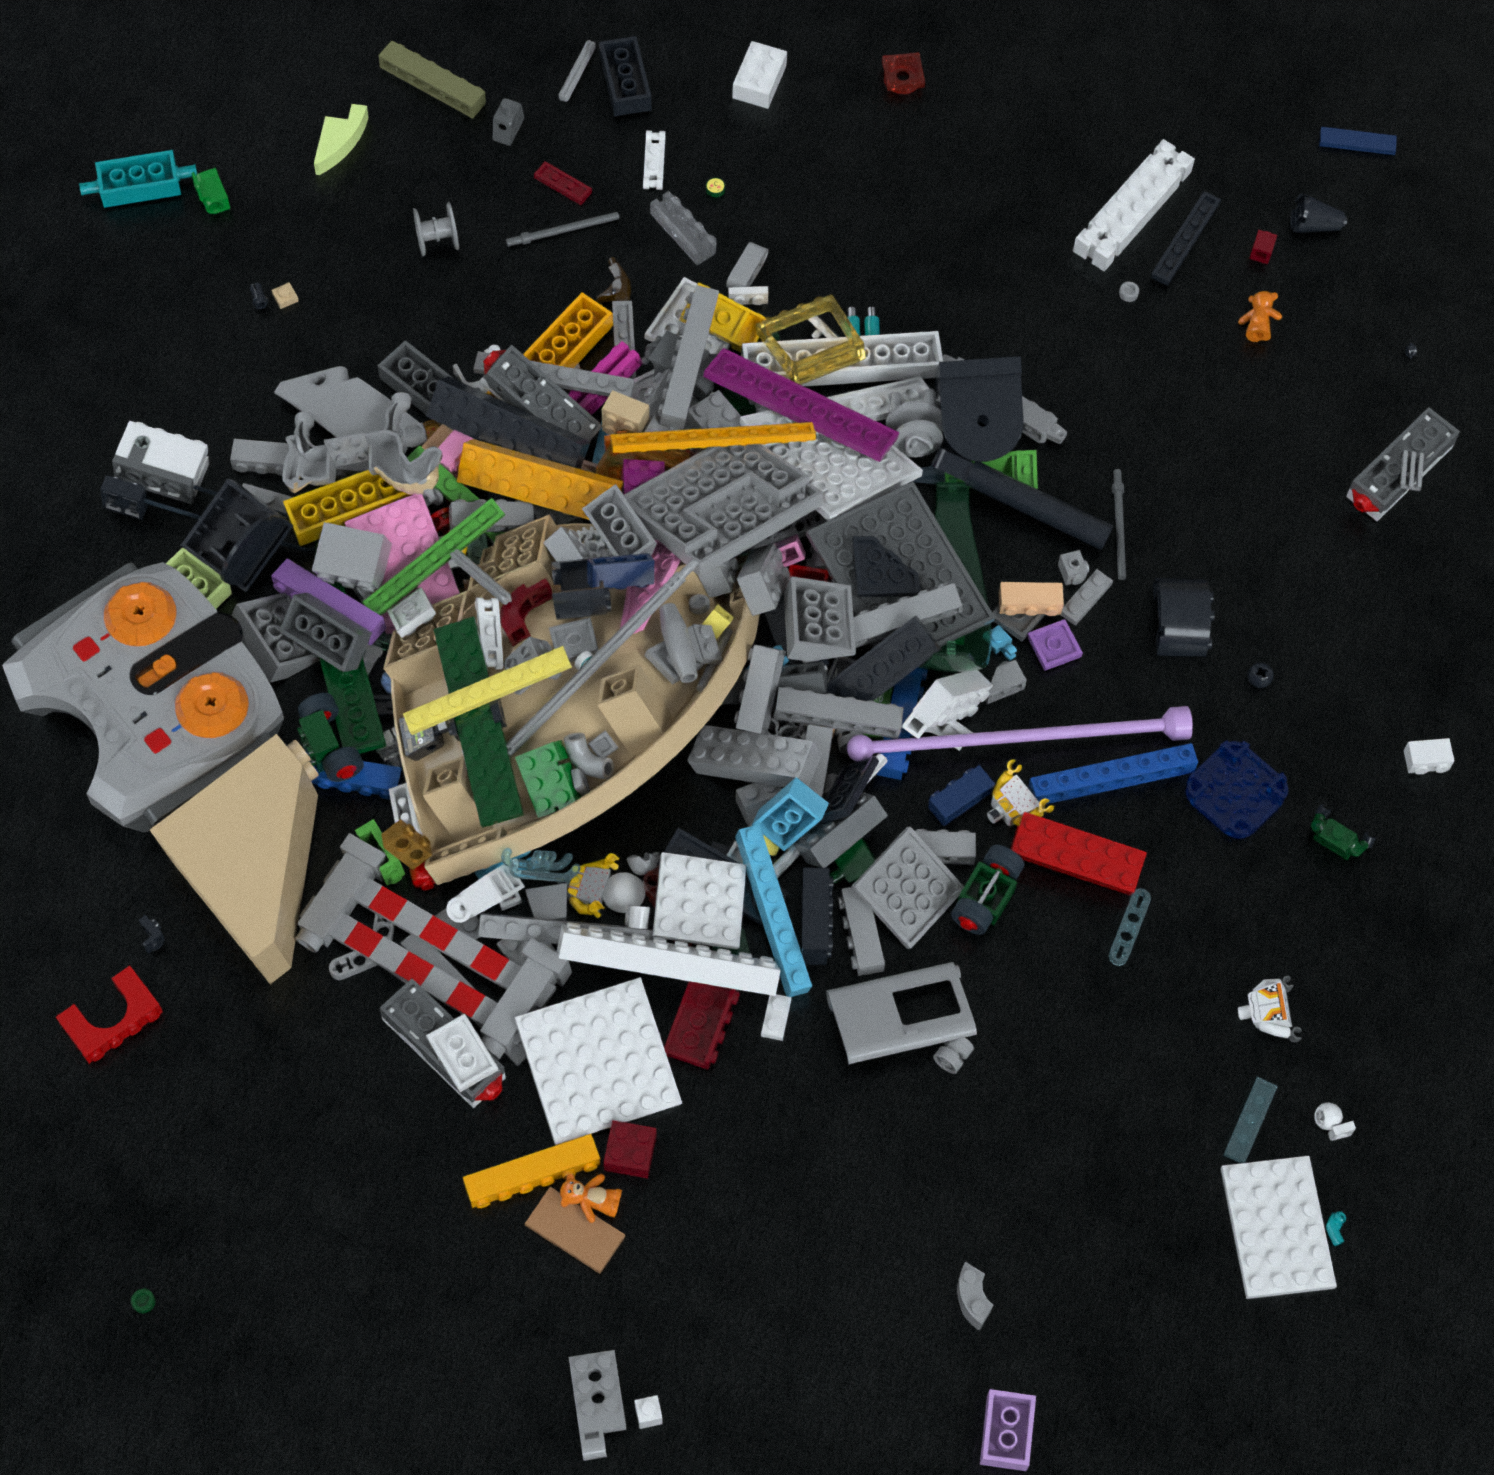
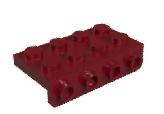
M689 981L664 1047L666 1056L705 1069H709L711 1063L715 1064L718 1056L716 1047L718 1043L722 1044L726 1032L723 1031L725 1023L729 1024L733 1012L730 1009L732 1004H737L740 992H737V989Z

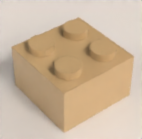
M613 390L602 408V431L608 435L642 433L649 421L648 404Z

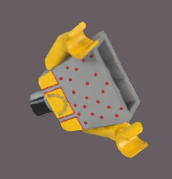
M611 853L605 859L576 866L573 876L560 874L558 885L567 884V900H569L572 907L579 914H594L597 918L601 916L599 913L600 909H605L602 905L603 893L607 881L611 877V870L609 868L611 867L613 870L618 869V865L614 861L619 860V857Z

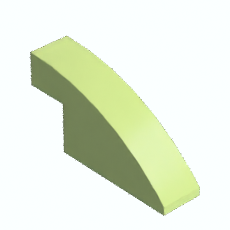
M352 104L348 119L325 116L314 160L316 175H321L334 167L354 148L368 121L367 106Z

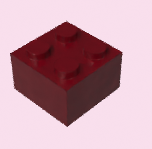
M612 1120L604 1159V1171L648 1179L656 1141V1128Z

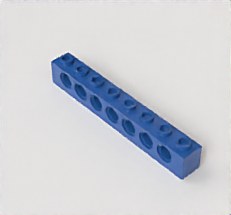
M1191 743L1030 778L1028 789L1039 802L1042 799H1049L1050 801L1046 803L1049 804L1193 773L1198 760Z

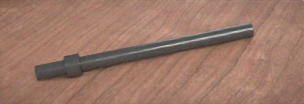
M614 212L541 231L520 233V236L506 239L507 246L521 243L523 245L529 244L533 240L618 220L619 214Z
M1115 469L1113 471L1114 483L1112 484V493L1115 500L1118 579L1125 580L1126 564L1122 498L1124 484L1122 483L1121 470Z

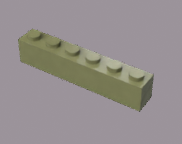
M391 41L379 54L380 68L471 118H474L486 104L485 91L482 88L468 83L464 78H459L449 70L437 66L433 61H428L421 57L420 54L406 49L402 44Z

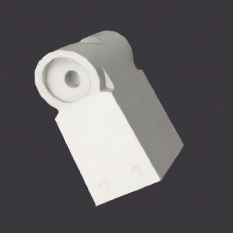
M508 861L452 898L447 905V914L451 920L462 923L505 900L525 886Z

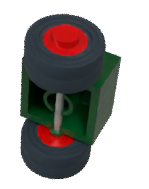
M319 693L308 697L298 706V714L301 718L299 719L300 728H297L300 735L299 739L303 749L307 750L308 756L311 759L309 762L312 766H316L319 773L325 771L330 781L342 782L356 776L363 769L364 763L355 747L339 749V744L329 725V722L334 720L339 713L338 706L331 694Z
M993 845L984 857L983 863L979 861L961 891L956 907L951 913L953 920L965 930L979 935L984 934L990 924L995 925L1015 892L1017 885L1015 880L1024 868L1023 859L1005 846Z

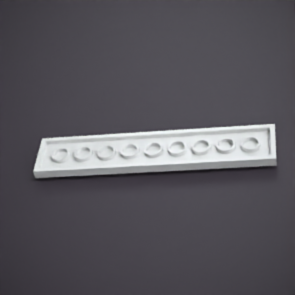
M920 376L827 398L872 420L878 421L887 419L891 410L889 395L891 396V393L899 392L902 404L912 401H925L923 392L929 388ZM773 410L740 417L741 426L798 423ZM768 443V444H761V445H763V446H769V445L778 444V443Z

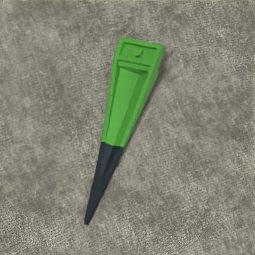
M1036 450L1013 451L997 460L982 462L1038 489ZM933 466L921 468L923 470L922 476L911 481L969 487L965 485L964 481Z

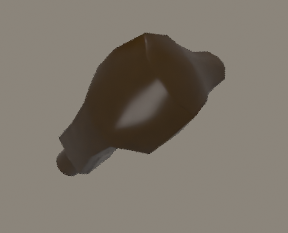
M611 257L608 260L610 265L609 271L615 280L609 288L596 297L598 303L629 301L631 296L629 277L620 264L616 262V259Z

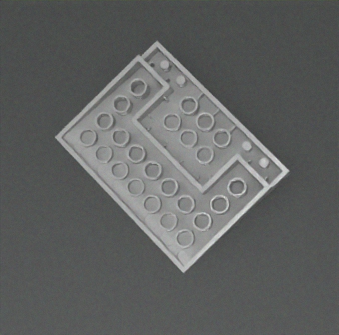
M761 444L709 447L624 494L644 526L657 540L686 565L693 558L699 562V565L693 570L699 577L823 505V491L809 483V476Z

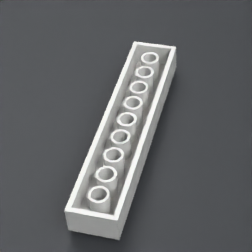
M938 331L742 343L741 357L802 386L906 380L920 376L922 379L935 378L938 364L943 362Z
M568 922L567 925L562 924L557 947L559 959L776 996L781 970L771 957L761 956L760 959L752 958L751 954L739 952V955L730 954L731 951L726 949L712 951L704 945H696V948L689 947L688 943L675 941V944L666 943V939L654 937L653 940H649L640 934L626 936L618 930H611L610 933L603 932L602 928L589 926V929L580 928V924Z

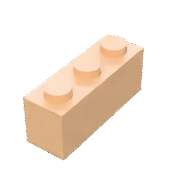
M1001 582L998 592L999 614H1026L1029 616L1036 614H1046L1048 616L1061 615L1064 605L1062 583Z

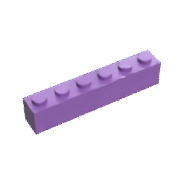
M286 559L271 575L274 583L273 586L278 592L286 593L291 599L295 594L308 592L372 632L368 642L370 646L386 629L382 616L322 581V579L289 559Z

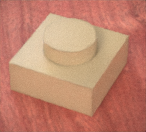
M290 283L272 290V295L280 309L298 302V297Z

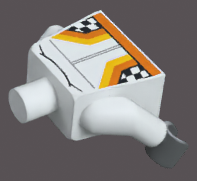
M1284 976L1282 980L1265 979L1253 989V992L1248 994L1250 1005L1238 1007L1240 1020L1252 1018L1253 1024L1260 1031L1288 1038L1291 1042L1301 1040V1037L1294 1035V1032L1300 1033L1302 1031L1301 1028L1295 1027L1292 1030L1289 1028L1292 1027L1286 992H1289L1294 985H1287L1286 983L1291 978Z

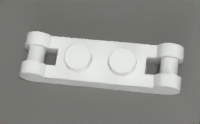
M646 130L643 189H649V187L657 188V190L663 189L665 131L652 133V131ZM652 140H657L659 143H652Z
M477 597L475 599L477 625L487 666L502 670L503 652L498 598L484 600V598ZM488 654H494V659H489Z

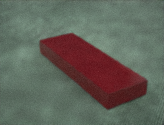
M546 161L534 173L535 179L579 205H582L592 193V188Z

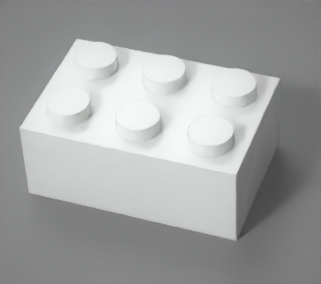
M751 41L733 83V98L768 109L786 68L787 51Z

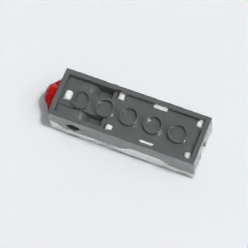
M513 345L507 350H493L483 361L484 376L479 382L499 400L589 441L602 428V424Z
M1428 407L1353 480L1346 497L1354 502L1357 510L1366 512L1378 521L1409 491V489L1400 488L1403 451L1408 450V453L1414 451L1416 454L1424 453L1423 477L1452 449L1460 431ZM1408 458L1405 484H1409L1411 459ZM1415 460L1413 485L1416 484L1418 460Z
M410 979L380 1007L382 1020L473 1108L482 1100H493L501 1093L502 1081L506 1078L504 1066L492 1055L491 1057L496 1063L498 1071L462 1092L458 1091L426 1038V1035L451 1022L454 1018L413 979Z

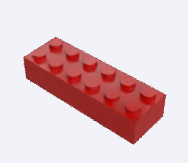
M1023 812L1020 817L1011 845V850L1025 861L1127 895H1132L1135 892L1147 853L1027 812Z

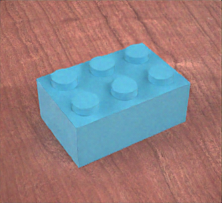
M795 777L758 810L752 826L760 824L762 834L785 851L822 820L829 803Z

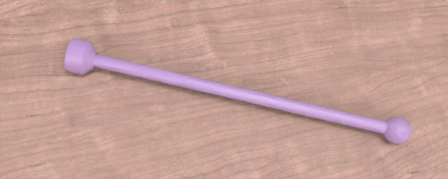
M1181 706L1170 707L1162 716V719L920 737L919 739L905 738L872 741L865 735H856L849 740L847 753L852 760L860 761L872 757L876 753L1163 731L1172 741L1188 740L1192 736V717L1189 707Z

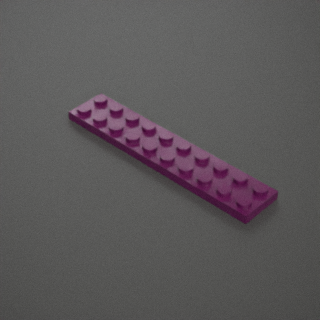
M725 348L719 352L703 374V377L798 423L812 422L816 432L878 462L882 461L899 437L900 432Z

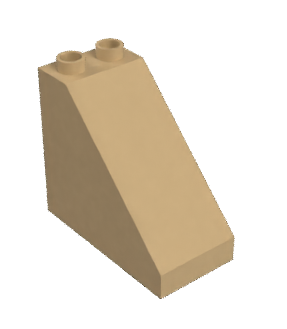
M277 734L150 829L173 864L270 984L292 966L297 923L299 921L318 794L311 781L319 776L309 762L311 759L296 740L286 746Z

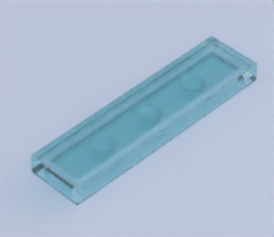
M1259 1077L1256 1078L1224 1152V1156L1241 1164L1246 1162L1277 1089L1276 1085Z

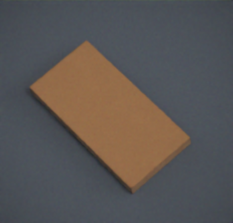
M550 1187L526 1221L525 1226L601 1274L624 1240L625 1234L595 1216V1222H588L581 1206L578 1204H569L567 1207H562L560 1204L562 1200L560 1193Z

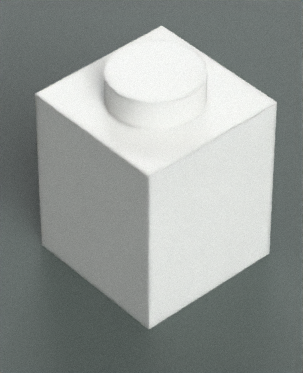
M658 1395L635 1400V1409L640 1429L662 1424Z

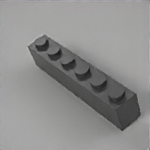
M824 662L782 666L778 688L792 687L794 690H811L815 693L826 694L828 682ZM745 670L741 671L737 681L721 705H737L741 703L739 702L741 690H744L746 682L743 681Z

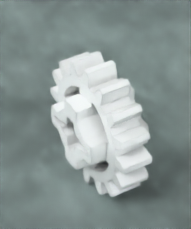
M590 526V530L583 527L582 532L576 531L579 535L578 540L589 550L590 558L614 556L593 526Z

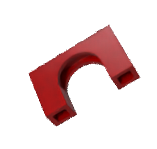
M128 966L111 978L115 987L127 1001V1012L117 1025L110 1028L94 1027L87 1022L75 1004L56 1016L60 1026L89 1064L92 1061L100 1060L109 1049L121 1045L123 1040L129 1035L137 1034L142 1026L148 1022L157 1020L163 1012L159 1003L131 966Z

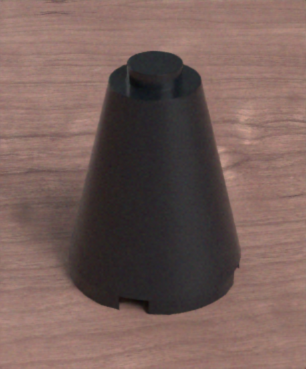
M1300 194L1297 197L1295 203H1298L1296 209H1292L1290 219L1291 229H1294L1293 232L1340 231L1345 227L1347 217L1343 211L1306 194Z

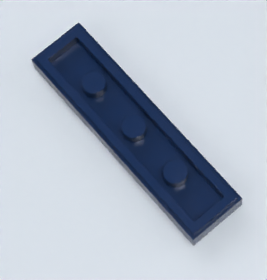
M1321 127L1319 146L1395 155L1397 136Z

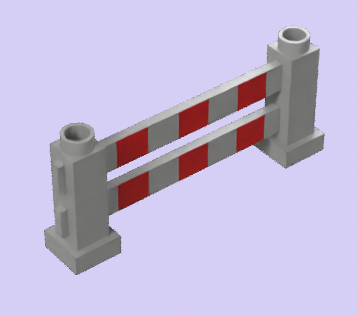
M349 833L340 846L344 855L341 861L337 860L324 879V885L317 896L313 895L299 915L300 920L297 924L301 930L295 937V940L308 950L317 953L322 945L328 948L332 940L335 939L406 982L413 979L430 996L462 1015L465 1014L469 1019L483 1026L480 1030L482 1035L481 1041L496 1060H500L504 1052L509 1054L514 1046L519 1047L522 1041L514 1018L546 1006L556 990L555 983L563 987L571 975L572 971L569 961L559 959L558 953L531 938L522 951L525 963L521 967L373 880L375 878L381 882L384 880L379 867L389 862L386 854ZM360 904L506 989V992L497 1003L349 915L356 905Z

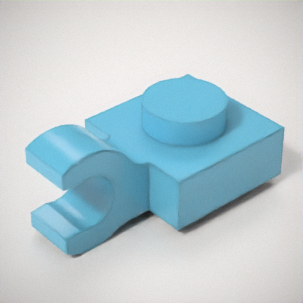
M999 625L983 636V641L995 654L1001 651L1009 661L1016 657L1015 652H1017V649L1011 644L1012 638Z

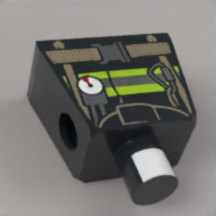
M400 718L399 724L405 755L414 761H418L443 747V734L449 732L447 728V723H450L449 720L412 735L405 718Z

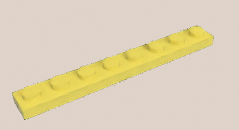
M561 646L405 712L403 715L410 733L414 735L572 668L564 647Z

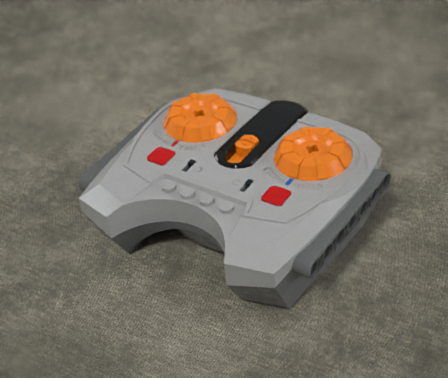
M163 562L139 570L134 563H128L25 628L12 639V644L18 651L2 665L21 712L45 716L51 712H63L78 718L91 729L98 739L99 759L95 775L87 792L90 803L123 827L141 832H148L274 735H278L284 720L273 688L247 649L246 640L239 621L227 613L217 612L205 596L185 576Z

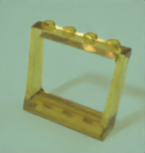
M832 294L824 298L817 297L813 302L806 305L803 303L799 304L797 308L790 311L783 310L775 317H765L762 322L755 324L756 334L781 365L790 380L800 385L865 360L864 342ZM831 312L848 341L801 360L793 361L773 338L771 333L822 313Z

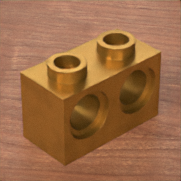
M401 819L381 834L384 849L412 870L432 856L431 842L428 837L419 834L411 824H406Z

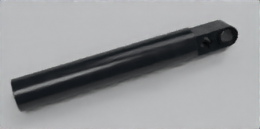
M939 447L931 465L964 481L966 486L1097 549H1103L1114 526L989 465L966 459L945 447Z

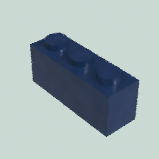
M649 553L587 558V583L591 588L599 587V580H603L604 588L609 587L620 590L626 589L628 586L647 587V585L654 584L655 560Z
M980 765L974 769L969 768L964 772L963 777L950 781L941 792L939 790L934 792L930 796L928 808L939 822L945 826L993 792L995 783Z

